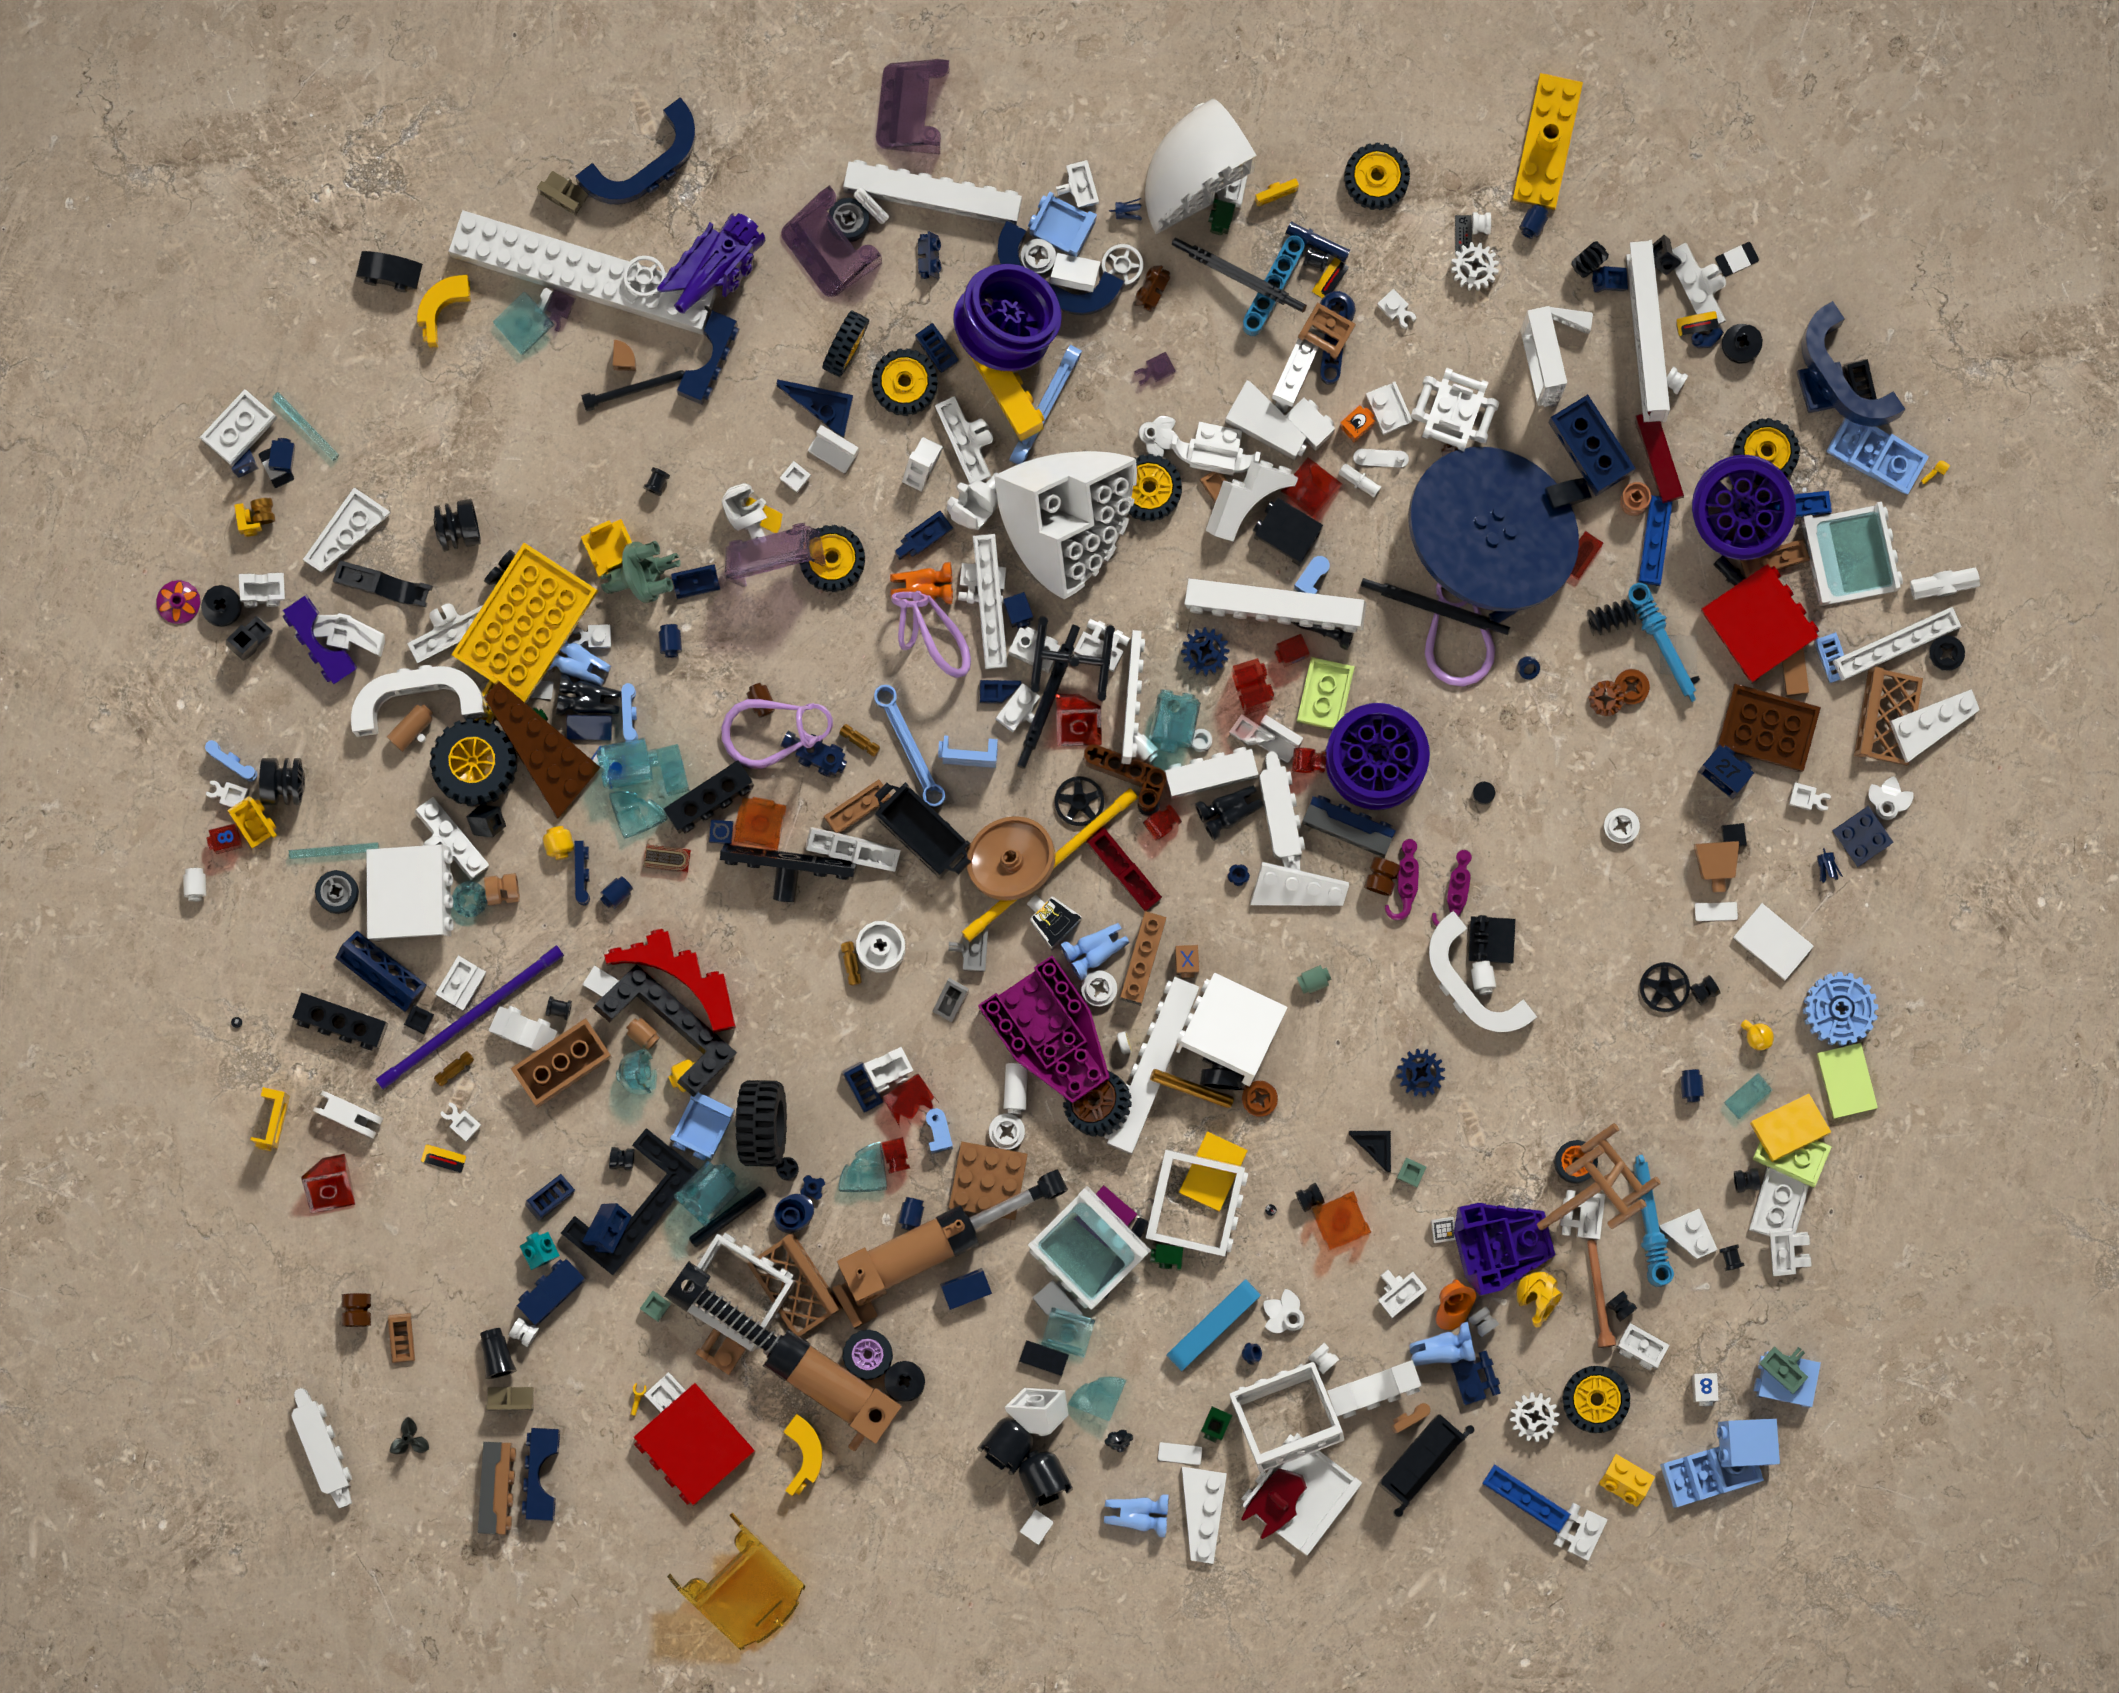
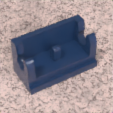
M715 564L671 574L677 599L720 590Z
M618 1203L601 1204L582 1242L586 1245H595L596 1252L613 1253L632 1215Z
M982 1268L940 1284L950 1310L992 1294Z

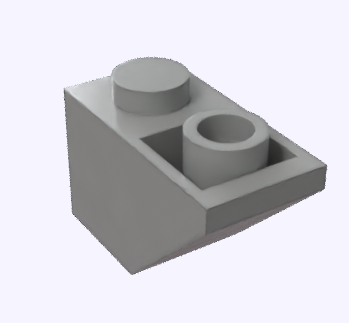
M1052 1280L1032 1298L1047 1316L1080 1318L1083 1315L1080 1311L1083 1307L1075 1298L1069 1299L1065 1294L1068 1291L1062 1286L1060 1281L1055 1283Z

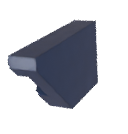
M980 680V703L1002 704L1021 686V681Z

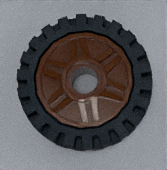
M1109 1070L1110 1078L1074 1103H1071L1064 1097L1066 1102H1063V1107L1066 1109L1064 1113L1068 1121L1080 1132L1092 1137H1096V1135L1103 1137L1105 1133L1108 1135L1112 1134V1129L1118 1130L1120 1128L1119 1123L1122 1122L1124 1124L1126 1121L1124 1116H1129L1130 1114L1128 1107L1132 1105V1102L1129 1100L1132 1097L1128 1091L1129 1088L1120 1077ZM1100 1099L1099 1104L1095 1106L1096 1101Z

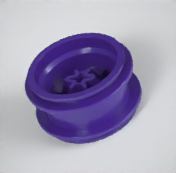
M1014 264L993 265L977 272L969 281L965 292L958 299L953 314L955 332L965 351L980 364L1000 371L1023 370L1039 362L1045 355L1049 344L1057 336L1062 320L1061 308L1051 286L1034 271Z
M1735 455L1716 462L1701 476L1693 494L1692 514L1700 536L1709 547L1729 558L1749 560L1769 554L1784 542L1795 521L1796 500L1788 479L1773 463L1753 455ZM1756 474L1764 478L1757 489L1752 487ZM1728 476L1734 487L1730 491L1721 482ZM1741 480H1746L1749 483V489L1745 492L1737 490V483ZM1761 490L1769 492V499L1765 502L1757 499V494ZM1721 493H1728L1731 499L1729 503L1723 505L1718 502V496ZM1738 499L1743 501L1744 504H1750L1747 507L1750 516H1748L1747 513H1745L1743 510H1741L1740 512L1738 511V509L1740 508ZM1779 501V510L1766 509L1767 504ZM1708 506L1721 507L1722 512L1709 515ZM1763 512H1767L1771 516L1767 524H1761L1758 521L1759 515ZM1723 515H1729L1732 518L1731 524L1727 527H1723L1719 523V519ZM1758 525L1766 532L1760 538L1754 528ZM1741 526H1751L1752 533L1746 537L1742 536L1739 533ZM1732 527L1736 528L1733 540L1725 537Z
M1369 703L1356 707L1346 713L1333 728L1325 751V767L1332 786L1340 796L1351 804L1369 810L1389 809L1408 800L1420 787L1430 760L1428 739L1419 722L1407 711L1386 703ZM1373 723H1381L1380 733H1376ZM1363 730H1369L1373 738L1364 740L1360 733ZM1385 730H1392L1395 733V738L1392 740L1384 738L1383 732ZM1351 735L1359 744H1352L1345 740ZM1404 735L1407 742L1397 744L1396 741ZM1399 748L1404 749L1407 756L1404 759H1399L1395 756V750ZM1358 749L1362 753V757L1357 760L1353 759L1350 756V751ZM1377 752H1380V757L1383 760L1378 759L1377 762L1374 761V756L1372 754H1377ZM1358 764L1359 769L1349 776L1345 769ZM1398 764L1411 768L1408 775L1397 767ZM1369 768L1373 771L1374 776L1366 779L1362 776L1361 771ZM1392 768L1395 770L1396 776L1394 778H1387L1384 775V770ZM1381 777L1383 790H1374L1376 778Z

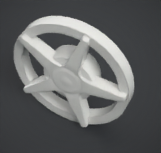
M1118 244L1111 247L1104 254L1102 259L1103 273L1106 271L1105 262L1109 256L1114 261V268L1108 273L1114 274L1117 272L1122 274L1125 285L1134 283L1140 277L1143 270V259L1134 247L1127 244ZM1119 248L1127 249L1124 256L1115 257L1110 254ZM1130 250L1137 255L1140 264L1131 263L1128 258ZM1139 268L1137 275L1128 280L1127 273L1130 269Z
M638 256L632 259L624 270L626 287L630 292L640 297L655 295L659 292L657 288L651 292L644 293L645 288L651 283L660 285L661 282L654 278L653 272L659 266L662 272V282L666 277L663 265L651 256ZM649 260L655 264L650 268L642 267L638 261ZM636 263L638 268L636 276L627 278L630 267ZM637 281L641 285V292L634 290L628 282Z

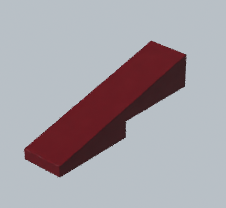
M1643 413L1636 415L1635 424L1648 457L1649 468L1662 503L1684 498L1661 421L1644 422Z
M1102 827L1086 841L1087 845L1144 911H1147L1162 898L1105 828Z

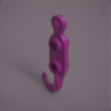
M1406 839L1402 843V851L1405 857L1399 863L1401 867L1398 874V893L1403 903V909L1399 914H1394L1391 912L1389 905H1385L1387 916L1396 921L1408 917L1418 892L1419 864L1413 856L1417 850V843L1413 839Z
M1460 850L1456 855L1458 867L1452 871L1447 895L1450 913L1454 911L1458 917L1467 903L1471 875L1467 870V865L1471 862L1472 855L1468 850ZM1432 913L1433 924L1437 927L1440 922L1437 920L1436 913Z

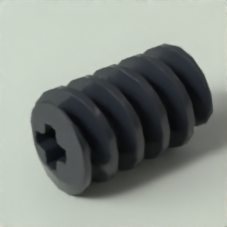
M1625 599L1621 600L1620 605L1616 601L1613 602L1612 609L1608 604L1604 605V611L1600 607H1596L1595 614L1591 609L1587 610V621L1593 636L1595 630H1597L1599 635H1602L1603 628L1610 633L1612 625H1614L1616 630H1619L1620 623L1627 628L1628 620H1631L1636 625L1634 609L1630 601L1628 603Z

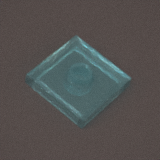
M523 292L493 321L495 326L521 355H524L555 325L526 292Z
M1052 1307L1041 1345L1085 1358L1095 1320Z

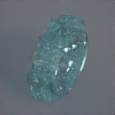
M476 882L461 883L452 894L455 911L467 918L478 916L485 910L487 905L485 889ZM475 893L474 900L477 906L471 903L465 906L466 900L462 894L471 896Z

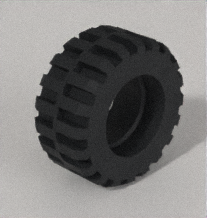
M747 1080L741 1084L737 1098L735 1121L737 1155L740 1163L745 1166L776 1167L783 1160L786 1144L787 1103L784 1086L778 1081Z

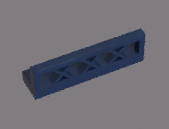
M358 931L341 945L335 957L404 1012L411 1007L415 998L427 986V984ZM357 940L363 945L364 949L357 948L352 943ZM371 955L378 956L381 962H375L371 959ZM388 969L396 970L399 976L392 975ZM406 982L412 983L418 988L413 991L406 986Z

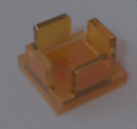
M743 797L741 806H739L734 842L778 850L787 805L776 804L773 800L753 797V799Z

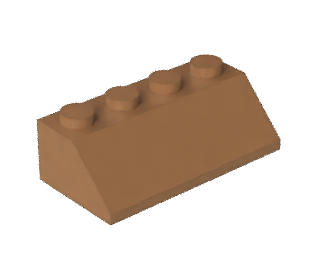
M585 1018L510 1069L535 1106L539 1108L612 1059V1056Z

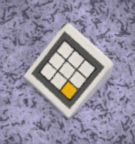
M1454 1217L1430 1221L1434 1243L1455 1240Z

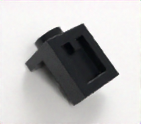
M1663 235L1652 244L1655 268L1663 274L1668 275L1682 263L1681 259L1673 253L1671 241L1667 236Z

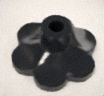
M1126 1430L1110 1432L1108 1438L1105 1439V1445L1110 1446L1113 1450H1117V1452H1123L1125 1447H1128L1130 1441L1133 1440V1435L1127 1433Z

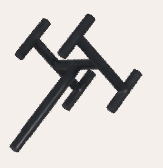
M1044 615L1040 616L1038 619L1030 684L1031 691L1037 693L1040 690L1043 659L1069 662L1074 667L1078 666L1079 663L1101 666L1096 696L1100 701H1104L1107 697L1106 691L1113 635L1115 632L1114 626L1112 624L1105 626L1102 657L1044 650L1048 619Z

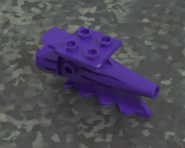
M731 213L720 232L713 229L714 224L709 222L704 233L698 236L692 247L682 254L679 262L669 269L666 277L657 287V291L661 293L684 290L678 301L674 304L678 312L684 314L715 286L723 285L722 295L726 297L730 292H734L738 288L743 276L747 277L753 269V253L762 247L766 238L763 232L759 234L756 230L759 226L750 218L740 213L734 216V213Z

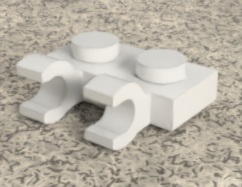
M1792 1228L1769 1230L1773 1276L1796 1274V1267L1811 1266L1809 1254L1795 1256L1794 1246L1810 1245L1808 1232H1800L1793 1235Z

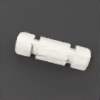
M859 188L854 193V197L880 224L888 220L889 215L863 188Z

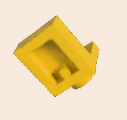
M243 503L235 504L237 526L240 535L244 534L245 537L258 535V532L262 531V526L260 523L248 524V522H252L250 509H246Z

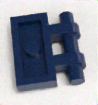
M1487 1350L1478 1353L1481 1362L1474 1363V1360L1467 1361L1462 1359L1458 1362L1450 1363L1464 1405L1486 1399L1484 1389L1490 1388L1492 1396L1501 1394L1499 1389L1500 1381L1495 1376L1492 1367L1494 1363L1492 1358H1489ZM1482 1368L1487 1378V1381L1481 1383L1477 1370Z

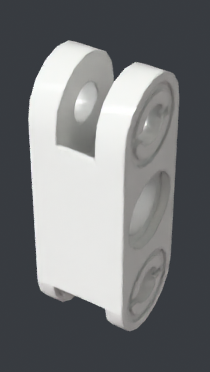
M322 1090L320 1095L327 1098L328 1102L324 1109L314 1107L313 1111L374 1139L376 1132L365 1126L368 1120L381 1125L382 1117Z

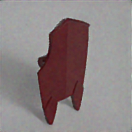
M1278 1468L1251 1500L1241 1520L1245 1521L1257 1514L1266 1523L1260 1536L1261 1539L1280 1529L1297 1515V1500L1307 1489L1303 1475Z

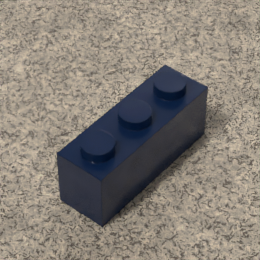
M567 1259L557 1261L551 1267L553 1272L547 1277L545 1275L541 1276L534 1283L537 1286L531 1292L527 1290L518 1298L520 1303L517 1304V1307L535 1326H538L586 1281L584 1276Z

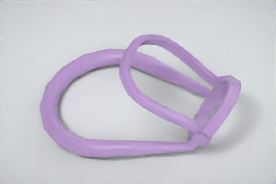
M920 591L897 592L893 594L892 603L901 608L898 632L900 648L908 650L915 644L920 627L927 650L937 666L954 678L966 676L971 666L969 647L958 627L931 596L922 594ZM901 598H913V601H908V600H906V599L900 600V599H901ZM928 601L958 644L962 656V666L960 669L951 667L942 658L919 611V607L926 606ZM907 607H913V632L910 641L905 645L904 629Z

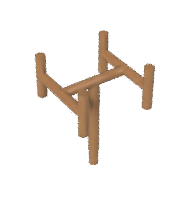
M1615 1123L1581 1145L1580 1148L1585 1155L1565 1168L1567 1174L1571 1176L1585 1167L1596 1182L1539 1221L1537 1226L1541 1231L1601 1190H1603L1620 1212V1214L1607 1222L1611 1229L1616 1228L1647 1206L1645 1201L1640 1199L1628 1207L1660 1185L1661 1182L1655 1176L1642 1185L1606 1139L1619 1131ZM1605 1152L1615 1166L1609 1174L1603 1177L1592 1161ZM1620 1173L1635 1190L1622 1200L1612 1188Z

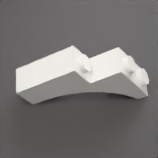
M1261 460L1260 463L1251 461L1244 483L1234 479L1232 483L1223 481L1206 531L1216 537L1234 541L1238 528L1249 510L1269 493L1281 488L1295 486L1298 477L1291 474L1292 470L1287 467L1279 466L1277 469L1273 467L1272 463Z

